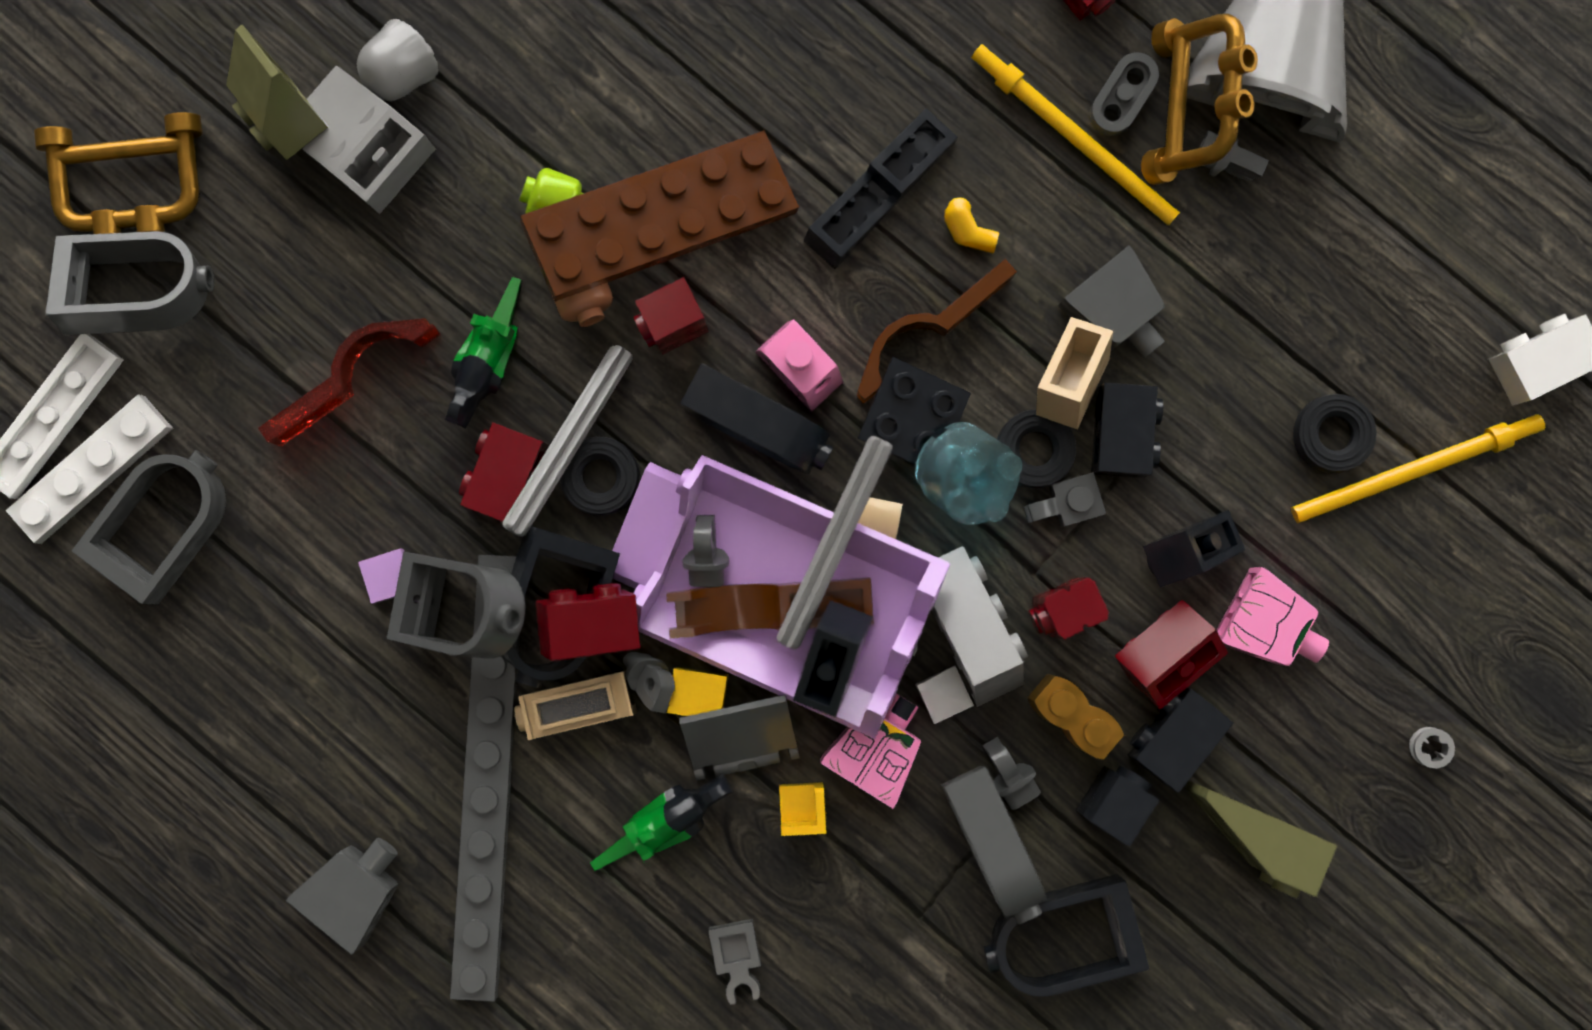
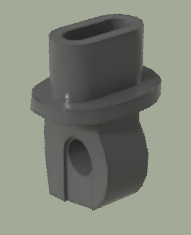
M1208 130L1199 148L1212 145L1217 139L1218 134ZM1236 138L1231 151L1223 159L1204 167L1210 169L1209 175L1213 177L1225 170L1235 177L1252 181L1263 176L1269 160L1238 147V138Z
M715 515L696 516V525L693 530V549L682 560L683 568L689 571V585L693 587H719L724 585V569L729 566V557L723 549L716 548Z
M638 652L626 654L623 658V664L627 668L625 677L630 688L636 691L640 700L650 711L666 713L673 691H675L674 678L669 672V668L662 660L653 658L649 654Z
M998 737L982 745L999 773L993 783L999 796L1004 797L1011 810L1020 808L1040 795L1041 791L1034 780L1036 772L1032 766L1024 763L1016 764Z

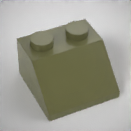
M243 24L235 29L226 84L237 99V102L232 107L249 127L255 124L249 131L265 150L269 151L272 147H275L288 160L328 127L290 77Z

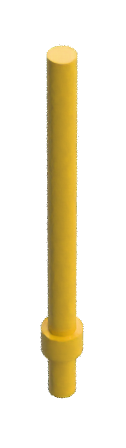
M983 44L977 48L971 58L996 79L994 84L1007 95L1012 92L1166 225L1169 226L1180 212L1027 83L1023 79L1025 74L1012 63L1007 66Z
M1535 414L1509 425L1502 422L1485 429L1483 435L1291 507L1293 518L1297 523H1300L1492 450L1494 453L1508 449L1515 445L1516 440L1545 430V422L1540 414Z

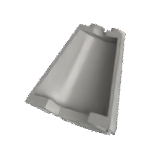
M1233 0L1224 14H1231L1240 20L1245 31V45H1251L1258 57L1256 69L1253 72L1243 74L1242 89L1248 90L1252 94L1254 102L1302 115L1303 119L1299 131L1341 143L1347 130L1344 1ZM1225 32L1210 35L1190 66L1187 90L1188 99L1215 106L1217 97L1223 95L1224 76L1219 70L1218 58L1221 52L1226 50L1227 37Z

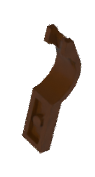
M1005 258L939 315L930 313L910 314L889 324L874 342L856 396L864 405L879 389L882 382L879 373L880 355L888 342L898 334L912 329L932 330L945 337L1013 279L1017 271Z
M871 578L831 580L809 629L817 628L830 600L873 616ZM802 582L733 584L667 592V602H675L677 626L669 629L670 639L695 637L701 634L739 629L780 630Z

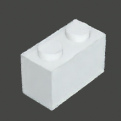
M1562 314L1539 325L1542 333L1529 339L1526 333H1523L1500 344L1504 352L1490 358L1489 361L1512 406L1531 401L1592 371V325L1586 314L1568 320L1566 314Z

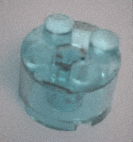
M957 422L944 427L947 431L937 439L932 436L924 444L917 458L915 476L917 483L921 485L924 495L946 514L962 524L975 525L987 521L997 522L1007 514L1009 503L1017 490L1023 466L1022 460L1007 445L972 423Z

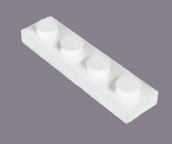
M90 334L79 335L0 439V491L11 499H18L124 361V359Z
M138 394L5 511L33 543L42 544L169 433L173 427L145 396Z

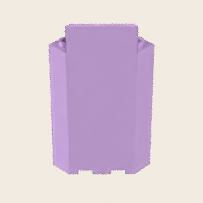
M701 455L692 470L686 468L682 475L650 462L644 470L612 550L620 553L613 579L635 589L633 594H636L639 632L779 696L785 695L786 699L792 701L816 628L808 629L801 646L797 649H791L777 641L779 630L776 629L727 630L701 634L695 637L670 639L669 629L677 627L675 602H667L666 593L704 588L689 585V571L684 569L682 564L683 558L693 549V530L696 525L697 515H715L716 548L723 549L729 557V566L724 569V585L751 583L781 584L803 581L834 512ZM858 523L831 580L871 578L874 624L870 626L850 686L836 717L800 703L797 704L875 739L923 632L924 624L939 595L950 563Z

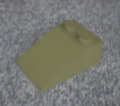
M1188 780L1185 785L1186 791L1246 862L1261 871L1260 880L1295 898H1298L1300 891L1315 897L1317 896L1337 845Z

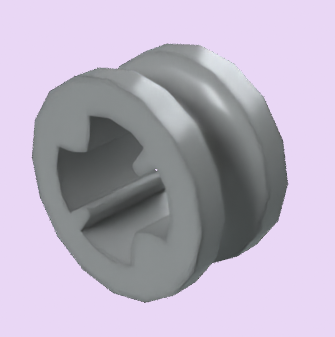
M1434 727L1420 728L1410 739L1409 749L1411 756L1416 762L1426 767L1436 769L1444 767L1454 757V741L1448 733ZM1429 736H1432L1434 741L1442 744L1441 752H1434L1437 755L1434 759H1431L1430 754L1424 753L1421 750L1423 742L1429 744V741L1426 739Z

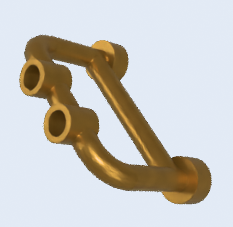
M1217 14L1188 24H1183L1178 19H1170L1156 24L1152 30L1151 41L1155 52L1164 58L1172 56L1165 147L1147 151L1141 161L1142 174L1145 180L1152 185L1173 181L1178 171L1213 164L1223 159L1231 151L1236 141L1239 119L1249 117L1254 111L1253 96L1248 90L1242 89L1243 74L1253 72L1256 69L1258 57L1251 45H1245L1244 27L1240 20L1231 14ZM1225 32L1227 37L1226 50L1221 52L1218 58L1219 70L1224 76L1223 95L1218 96L1215 101V113L1219 120H1221L1219 135L1210 146L1183 152L1191 41Z
M187 112L165 115L166 136L73 146L72 130L69 128L49 126L35 129L36 149L46 152L51 205L56 218L63 226L73 231H93V234L121 233V228L136 227L137 232H165L164 224L185 219L193 212L199 198L194 138L202 135L201 116ZM177 153L181 195L174 204L167 206L141 205L134 209L120 211L96 210L92 211L91 214L83 215L77 214L72 210L67 180V164Z

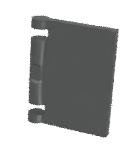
M785 695L679 718L696 781L705 779L704 767L713 765L715 776L718 777L721 774L727 775L781 763L778 750L788 749L791 761L800 759Z

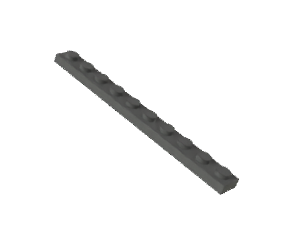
M478 555V565L505 570L510 574L516 560L514 556ZM478 581L476 585L473 636L479 629L484 613V596ZM520 634L516 642L514 643L518 655L520 648ZM503 656L494 659L472 657L450 999L495 1002L498 998L515 728L514 707L516 706L517 681H515L518 672V669L508 663Z

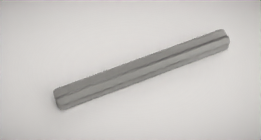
M616 345L611 346L505 517L502 526L510 533L523 537L529 531L632 362L633 356L625 348Z
M874 436L868 439L777 634V641L791 649H797L801 646L892 451V445L889 442Z

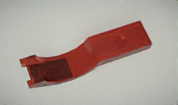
M426 318L371 323L353 331L338 347L331 365V377L258 427V430L268 443L282 447L354 396L351 384L354 364L361 353L369 346L380 340L399 338L410 340L418 346L424 347L441 335V333Z

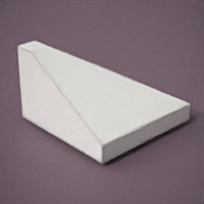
M956 666L915 684L934 724L974 706Z

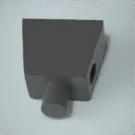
M1130 245L1068 294L1058 305L1070 318L1073 317L1112 330L1111 351L1128 338L1145 358L1165 342L1149 322L1152 317L1165 308L1164 302Z
M376 838L364 854L356 847L350 845L338 852L296 889L286 901L352 955L368 941L398 887V882L385 872V869L398 855V852L392 845L381 838Z

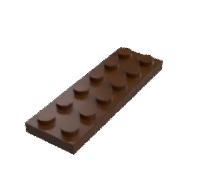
M761 131L520 216V223L554 302L792 216L797 213L799 206L765 131Z

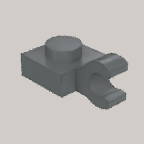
M1094 472L1054 483L1049 486L1052 498L1023 506L1028 523L1057 515L1061 527L1106 514Z

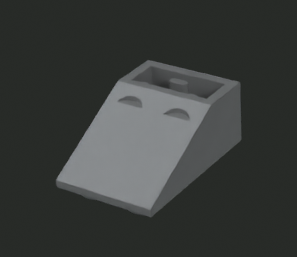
M337 65L307 98V101L328 128L305 145L302 150L379 214L436 149L420 130Z

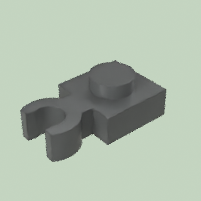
M753 919L709 927L708 931L717 975L730 973L731 978L726 988L728 1002L731 1005L736 1004L735 988L740 984H746L751 988L753 1000L759 999L760 983L749 970L750 968L761 967Z

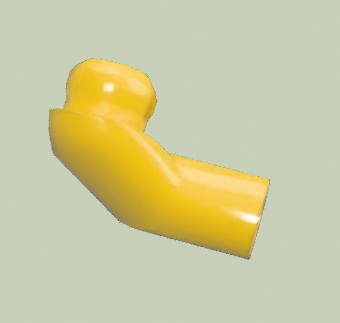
M954 198L951 200L944 211V221L953 240L962 246L994 253L999 232L977 227L970 211L971 205L966 199Z

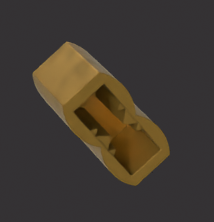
M1047 674L1027 697L1031 707L1041 718L1062 728L1067 739L1075 747L1093 757L1105 759L1124 736L1120 725L1110 714L1100 708L1089 705L1083 692L1072 682L1064 678Z

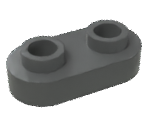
M1134 52L1124 56L1119 61L1090 109V121L1097 132L1105 136H1117L1124 133L1134 121L1159 78L1158 66L1150 56ZM1131 73L1138 75L1141 83L1139 85L1129 83L1127 75ZM1107 109L1114 110L1118 115V120L1109 121L1106 119L1104 111Z

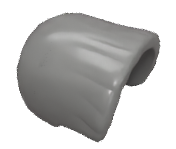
M392 19L363 46L358 54L357 70L361 82L367 89L380 99L392 102L410 94L419 86L432 81L438 74V63L431 46L425 42L418 31L404 21Z

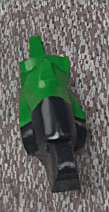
M512 277L493 317L473 314L470 324L474 329L456 354L452 364L451 374L455 379L456 389L444 419L446 422L466 429L480 401L490 393L497 394V391L500 389L518 327L511 325L522 280Z
M721 774L697 789H684L681 785H677L660 794L625 823L623 829L626 834L590 862L594 871L635 850L645 861L652 857L654 853L688 840L697 834L704 826L703 816L707 808L734 792L725 775Z

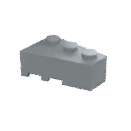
M964 546L938 557L950 563V566L931 611L955 655L954 659L958 668L962 669L973 691L971 695L978 707L1024 685V663L1022 659L1027 658L1028 655L1018 634H1008L1002 620L1008 617L997 594L989 597L982 583L988 580L980 560L977 556L969 558Z

